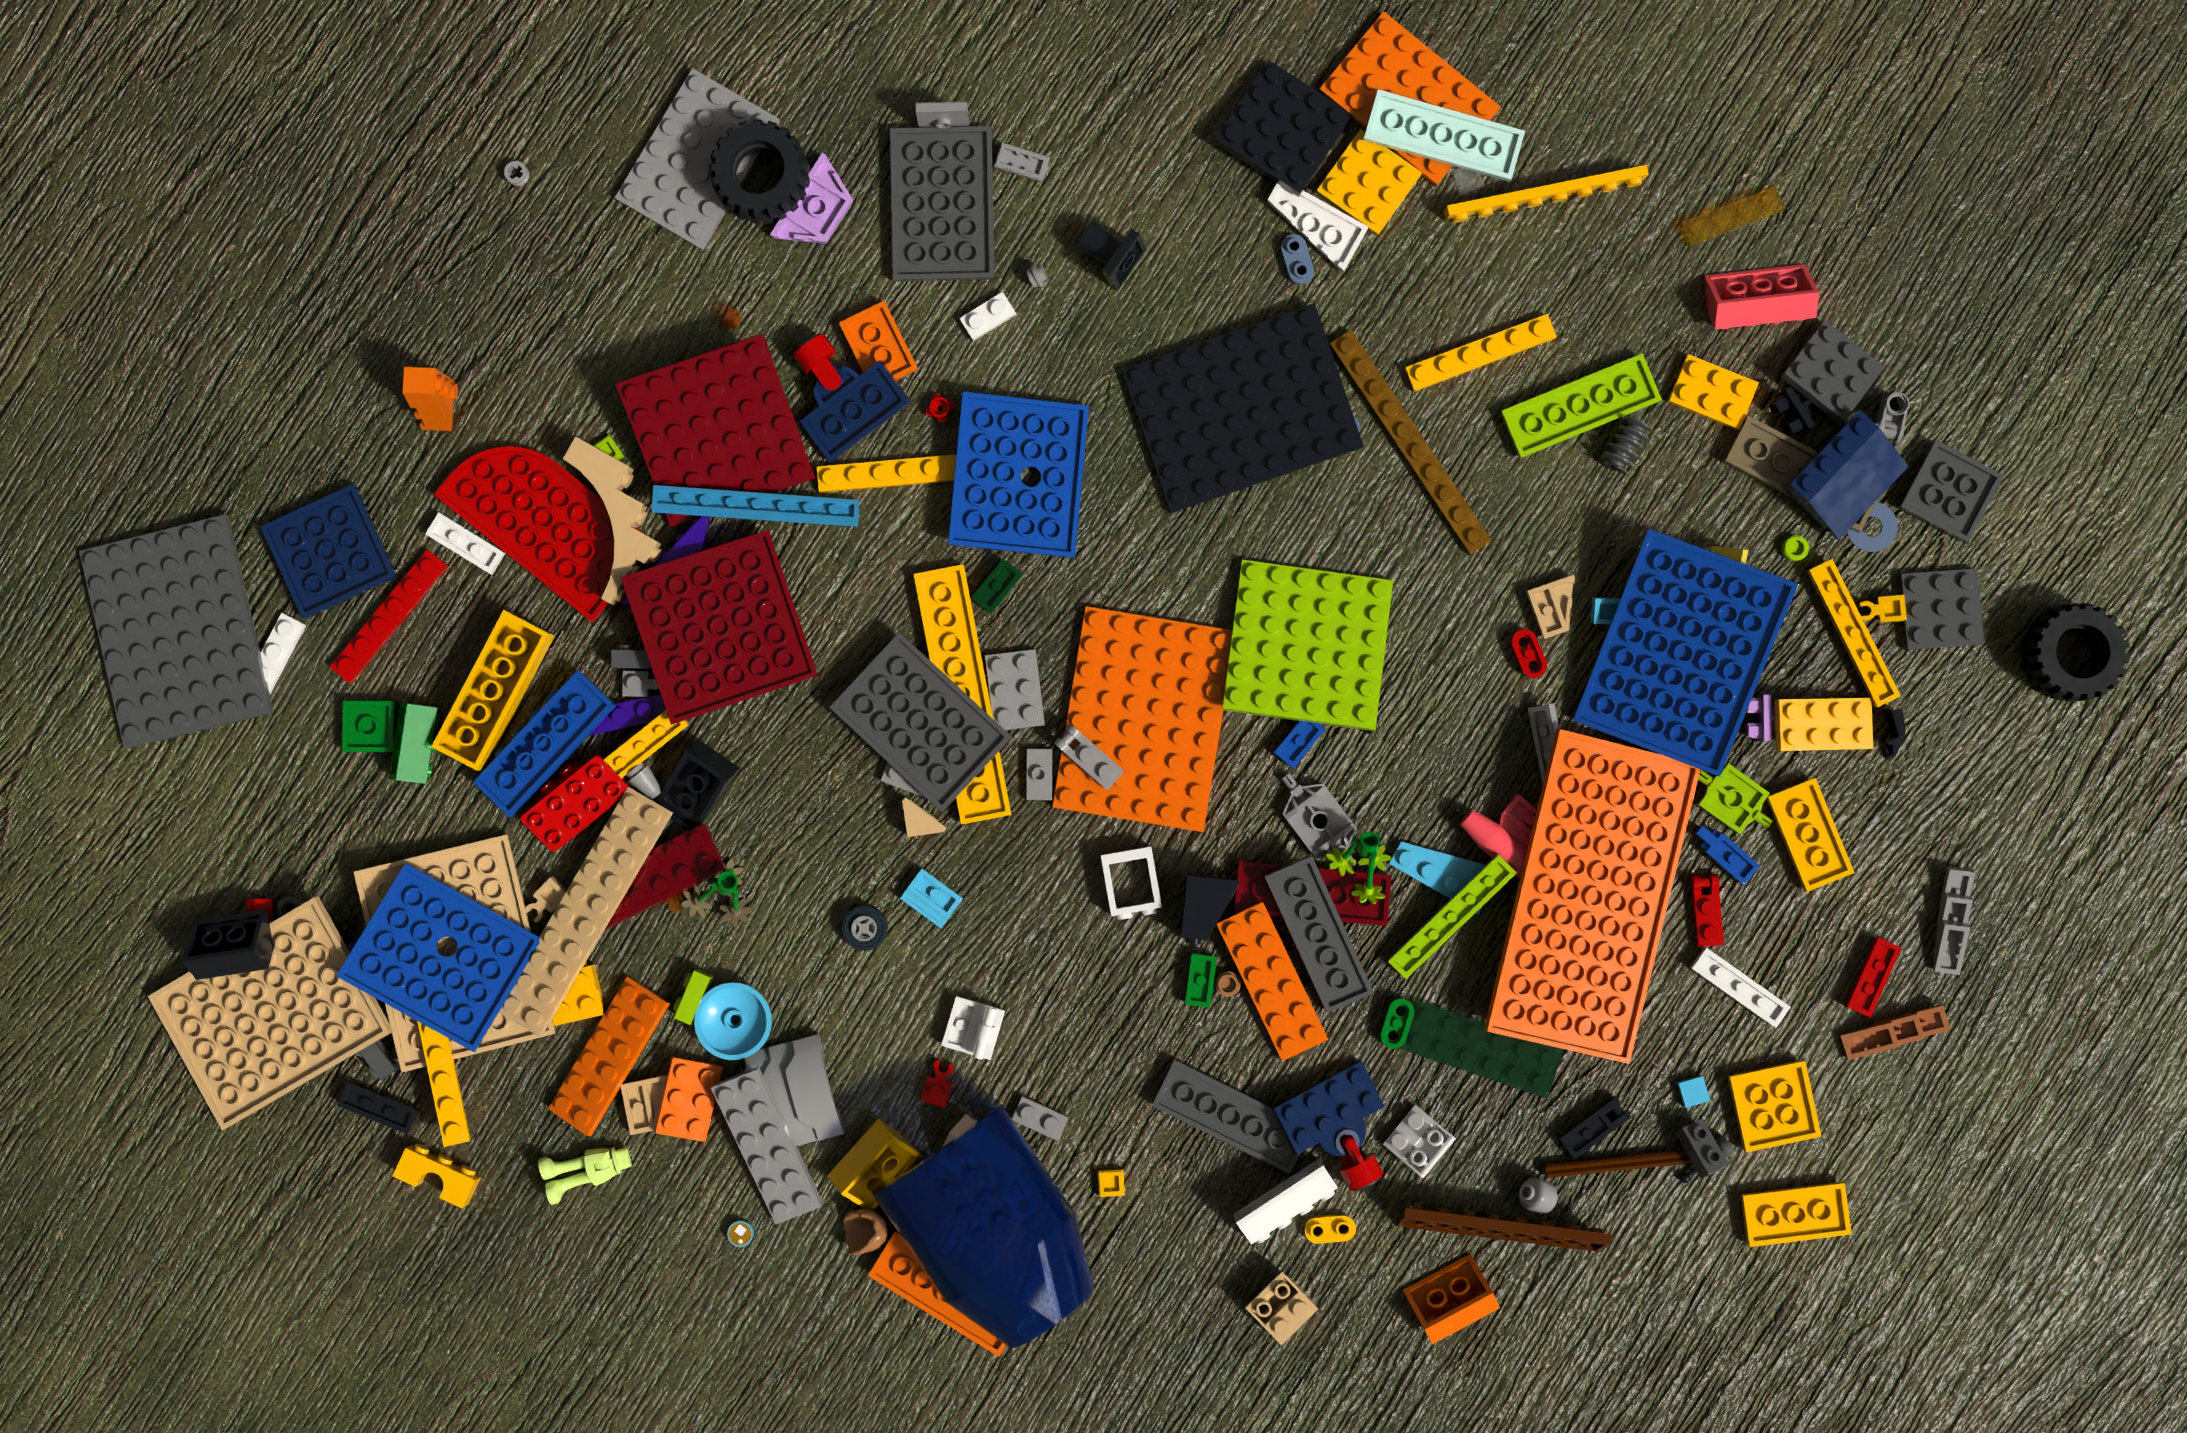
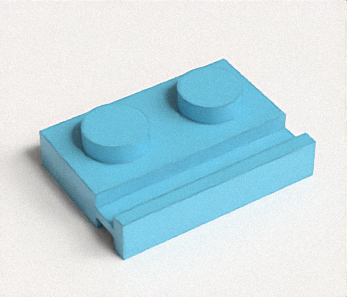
M921 868L900 899L942 928L963 897Z

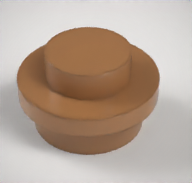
M1225 971L1217 976L1215 988L1220 995L1232 997L1240 990L1241 982L1235 973Z

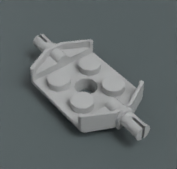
M1290 773L1283 777L1281 780L1290 790V796L1281 814L1286 818L1314 858H1326V854H1333V847H1336L1340 853L1348 849L1357 828L1323 783L1308 786L1298 785ZM1316 814H1323L1327 818V824L1324 828L1318 829L1313 825V818Z

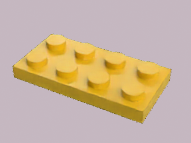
M1872 698L1774 700L1776 751L1873 749Z
M1811 778L1771 794L1766 798L1804 892L1811 891L1854 873L1816 778Z
M1844 1182L1740 1194L1746 1241L1749 1247L1852 1235Z

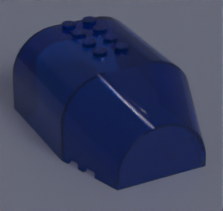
M998 1101L979 1114V1120L958 1137L903 1175L895 1179L891 1176L871 1190V1192L944 1301L1012 1349L1035 1339L1063 1320L1091 1295L1094 1290V1284L1075 1210L1006 1109Z

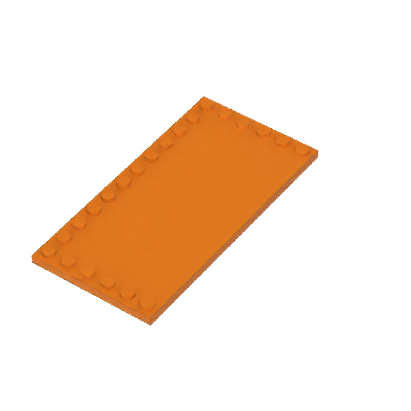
M1556 729L1484 1026L1485 1031L1630 1064L1701 769L1661 754Z

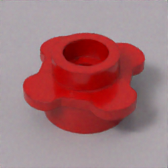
M934 394L930 406L925 409V413L928 417L933 416L937 418L940 423H946L950 411L955 408V404L952 400L947 401L941 394ZM939 406L943 408L941 411L938 410Z

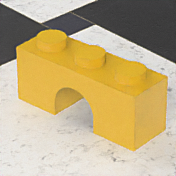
M421 1144L406 1147L392 1175L393 1177L416 1187L423 1183L427 1173H436L443 1181L440 1199L462 1209L469 1205L481 1179V1176L475 1174V1169L466 1165L461 1167L455 1165L450 1157L442 1154L436 1156L429 1152L430 1149Z

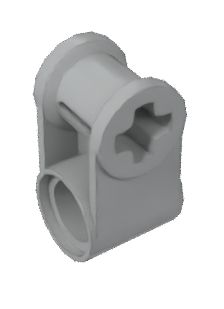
M1900 392L1887 395L1880 400L1874 422L1888 439L1893 440V443L1897 444L1900 443L1904 434L1905 420L1909 407L1908 397ZM1891 399L1898 402L1897 411H1893L1890 408L1889 403Z

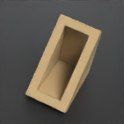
M905 797L902 801L907 837L945 832L948 828L908 797Z

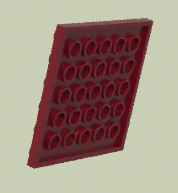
M764 333L616 382L654 485L773 493L815 479L813 468ZM665 513L670 527L691 521L696 517V515Z
M769 530L620 578L671 725L818 676Z

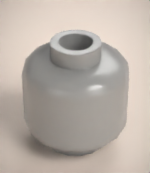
M1529 1178L1520 1188V1203L1529 1211L1547 1214L1557 1203V1190L1548 1181L1540 1178Z

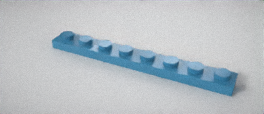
M653 485L652 512L858 527L859 500Z

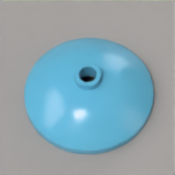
M730 982L714 987L703 996L695 1013L694 1026L700 1043L707 1051L722 1059L739 1060L753 1055L765 1044L772 1027V1014L766 999L759 991L747 984ZM733 1015L739 1016V1024H734L731 1021Z

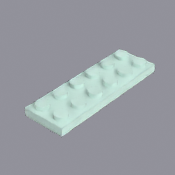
M1378 89L1363 141L1510 182L1525 131Z

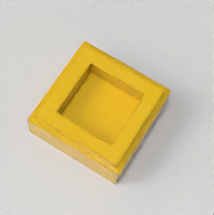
M1123 1169L1098 1170L1099 1197L1125 1196Z

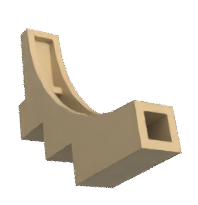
M575 436L563 459L577 468L594 485L604 501L611 519L614 535V562L609 582L601 599L615 606L626 595L620 578L639 572V562L648 566L651 562L655 563L662 551L659 549L661 543L635 529L637 525L641 526L648 513L646 512L647 506L621 492L623 488H628L634 477L632 475L633 469Z

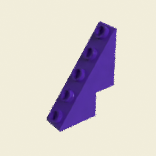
M696 516L691 522L693 526L687 532L682 531L675 538L674 542L676 544L669 551L665 549L657 559L658 563L655 566L707 550L711 517ZM625 595L624 599L622 600V604L630 606L627 596Z

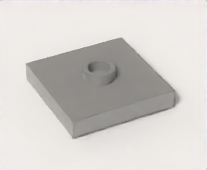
M967 102L916 103V116L919 128L937 127L945 129L949 127L970 126Z

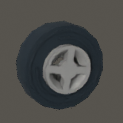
M861 905L854 907L843 919V937L849 946L856 950L868 951L875 949L883 943L887 936L888 924L886 917L879 909L873 906Z

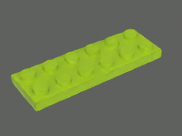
M1642 353L1504 409L1500 413L1518 457L1521 459L1662 401V398Z

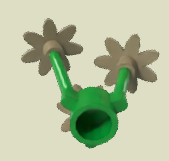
M730 859L726 865L727 871L715 876L714 878H718L716 883H713L702 895H700L699 889L696 886L693 888L692 894L684 891L683 895L687 900L682 902L681 906L685 908L690 907L689 917L694 916L697 912L701 918H704V909H712V905L704 901L714 891H718L724 896H732L729 898L730 906H720V909L726 913L721 920L725 922L731 919L733 927L737 926L739 919L744 923H749V919L745 914L751 913L753 908L744 907L746 898H742L738 902L739 891L736 889L737 885L742 884V881L736 875H739L743 868L733 869L734 861Z

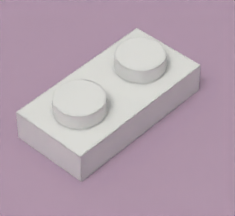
M1001 292L959 319L971 339L975 341L1014 317L1016 312L1004 293Z

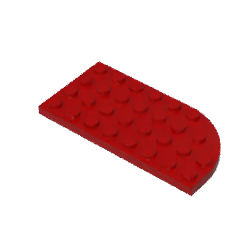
M522 447L491 448L477 453L462 462L434 493L443 503L591 622L594 623L609 605L608 602L601 599L609 582L614 562V535L608 511L602 498L551 458L537 451ZM638 527L635 528L636 530H638V531H640L641 533L645 534V533H644L643 531H641Z

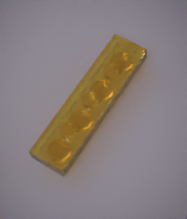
M1775 186L1681 222L1679 225L1688 248L1779 214L1785 208Z

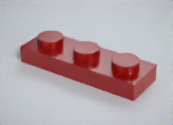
M1875 937L1845 1007L1871 1018L1902 949L1901 947L1880 937Z

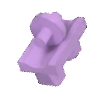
M1758 695L1756 698L1751 699L1746 713H1756L1757 723H1745L1744 736L1757 739V741H1772V731H1775L1774 705H1771V695Z

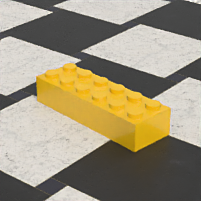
M503 610L431 747L477 771H484L555 635L509 611Z

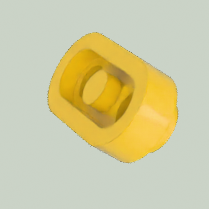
M1346 1214L1314 1216L1309 1218L1304 1225V1233L1307 1239L1316 1244L1348 1241L1356 1232V1225L1353 1219ZM1342 1224L1348 1226L1345 1233L1339 1232V1226ZM1317 1226L1322 1228V1232L1319 1235L1313 1233V1229Z

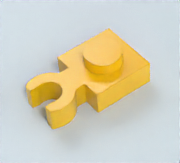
M1904 595L1877 597L1876 605L1870 601H1863L1858 604L1859 607H1867L1870 610L1868 616H1861L1863 621L1871 620L1874 616H1878L1879 623L1907 620Z

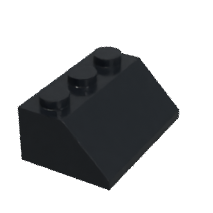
M263 909L193 920L182 963L196 980L269 969L274 947L268 912Z

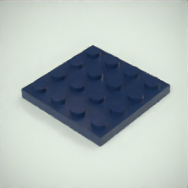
M355 484L349 485L260 526L302 619L306 620L398 577Z

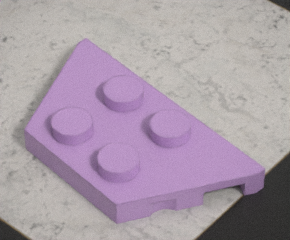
M822 153L809 172L810 184L805 189L807 195L804 201L799 200L797 203L799 207L794 212L788 211L786 213L787 217L778 221L770 234L772 238L827 244L853 203V199L829 162L826 154Z

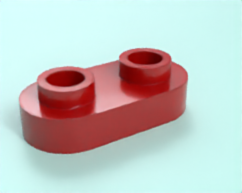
M1528 629L1516 631L1511 637L1510 645L1522 674L1531 679L1541 677L1547 670V661L1536 635ZM1520 638L1527 640L1525 647L1519 645ZM1531 661L1537 664L1535 671L1529 669L1528 665Z

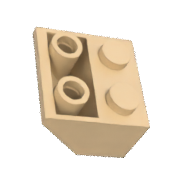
M1283 1271L1245 1307L1281 1346L1318 1310L1316 1303Z

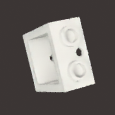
M1151 846L1101 855L1111 916H1117V920L1132 918L1133 912L1142 911L1143 916L1157 913V908H1162ZM1147 858L1154 902L1116 908L1109 864Z

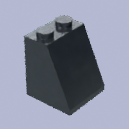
M1185 874L1180 937L1185 938L1186 943L1201 944V940H1208L1235 893L1239 880Z

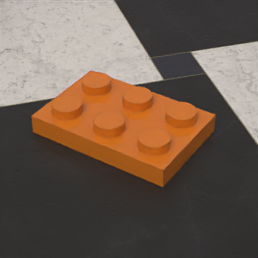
M885 301L839 322L863 373L879 360L883 361L896 381L918 371V367Z
M671 1056L654 1132L656 1134L706 1142L716 1099L711 1087L713 1084L720 1082L723 1066Z

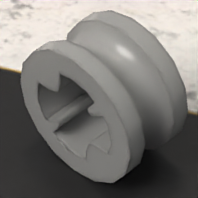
M512 161L506 165L504 175L512 185L522 186L528 181L529 171L523 163ZM520 168H522V170L520 171L522 173V176L520 178L514 177V179H512L511 177L514 176L511 173L512 170L515 169L518 171Z

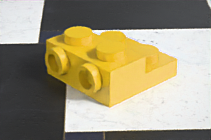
M587 961L585 962L552 1018L554 1026L605 1014L595 964L587 965Z

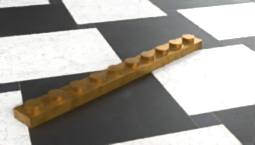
M1352 330L1331 342L1329 346L1467 553L1471 555L1491 542V538Z

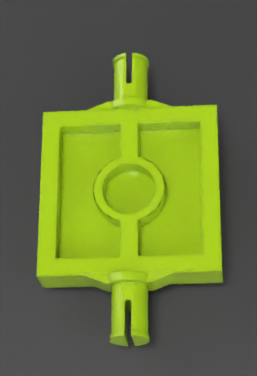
M1729 763L1724 765L1720 777L1715 776L1712 778L1706 772L1700 770L1698 780L1707 786L1704 795L1697 803L1700 808L1739 835L1754 820L1766 829L1770 826L1769 824L1772 823V819L1760 812L1764 801L1770 794L1767 790Z

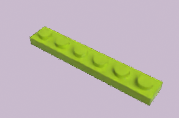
M1497 853L1389 957L1388 962L1407 979L1517 873L1516 870Z

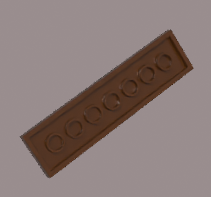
M1409 1205V1208H1405L1398 1215L1397 1227L1592 1252H1601L1610 1246L1612 1241V1234L1604 1233V1229L1588 1228V1231L1578 1230L1576 1225L1569 1224L1563 1225V1228L1553 1227V1223L1546 1221L1529 1224L1526 1219L1512 1218L1511 1221L1501 1220V1216L1486 1215V1218L1475 1217L1476 1213L1462 1211L1460 1215L1450 1214V1210L1444 1208H1435L1434 1211L1424 1210V1206Z

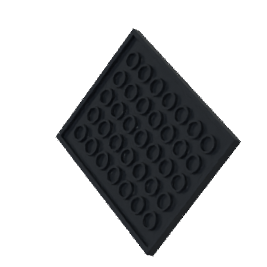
M1315 303L1122 369L1171 514L1364 448Z

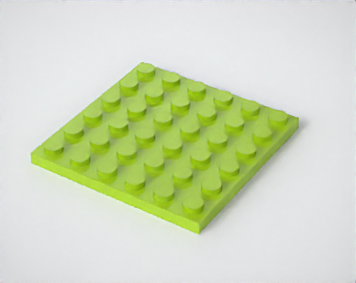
M1242 560L1222 710L1375 731L1393 580Z

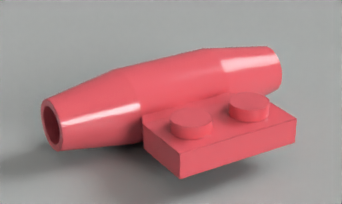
M1516 794L1501 812L1499 824L1472 809L1462 819L1460 826L1477 846L1491 858L1498 853L1516 870L1517 873L1514 876L1520 879L1537 809L1522 796Z

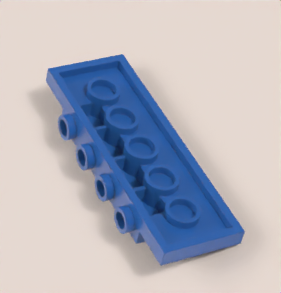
M577 670L559 690H554L546 698L547 703L542 709L538 708L529 716L530 722L524 728L520 727L512 734L511 738L513 740L506 747L502 746L494 754L495 759L473 782L510 818L521 809L617 706L580 670Z

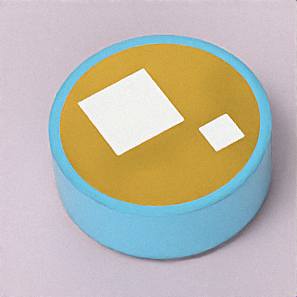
M746 1220L733 1222L727 1232L728 1240L736 1247L748 1245L754 1236L753 1226Z

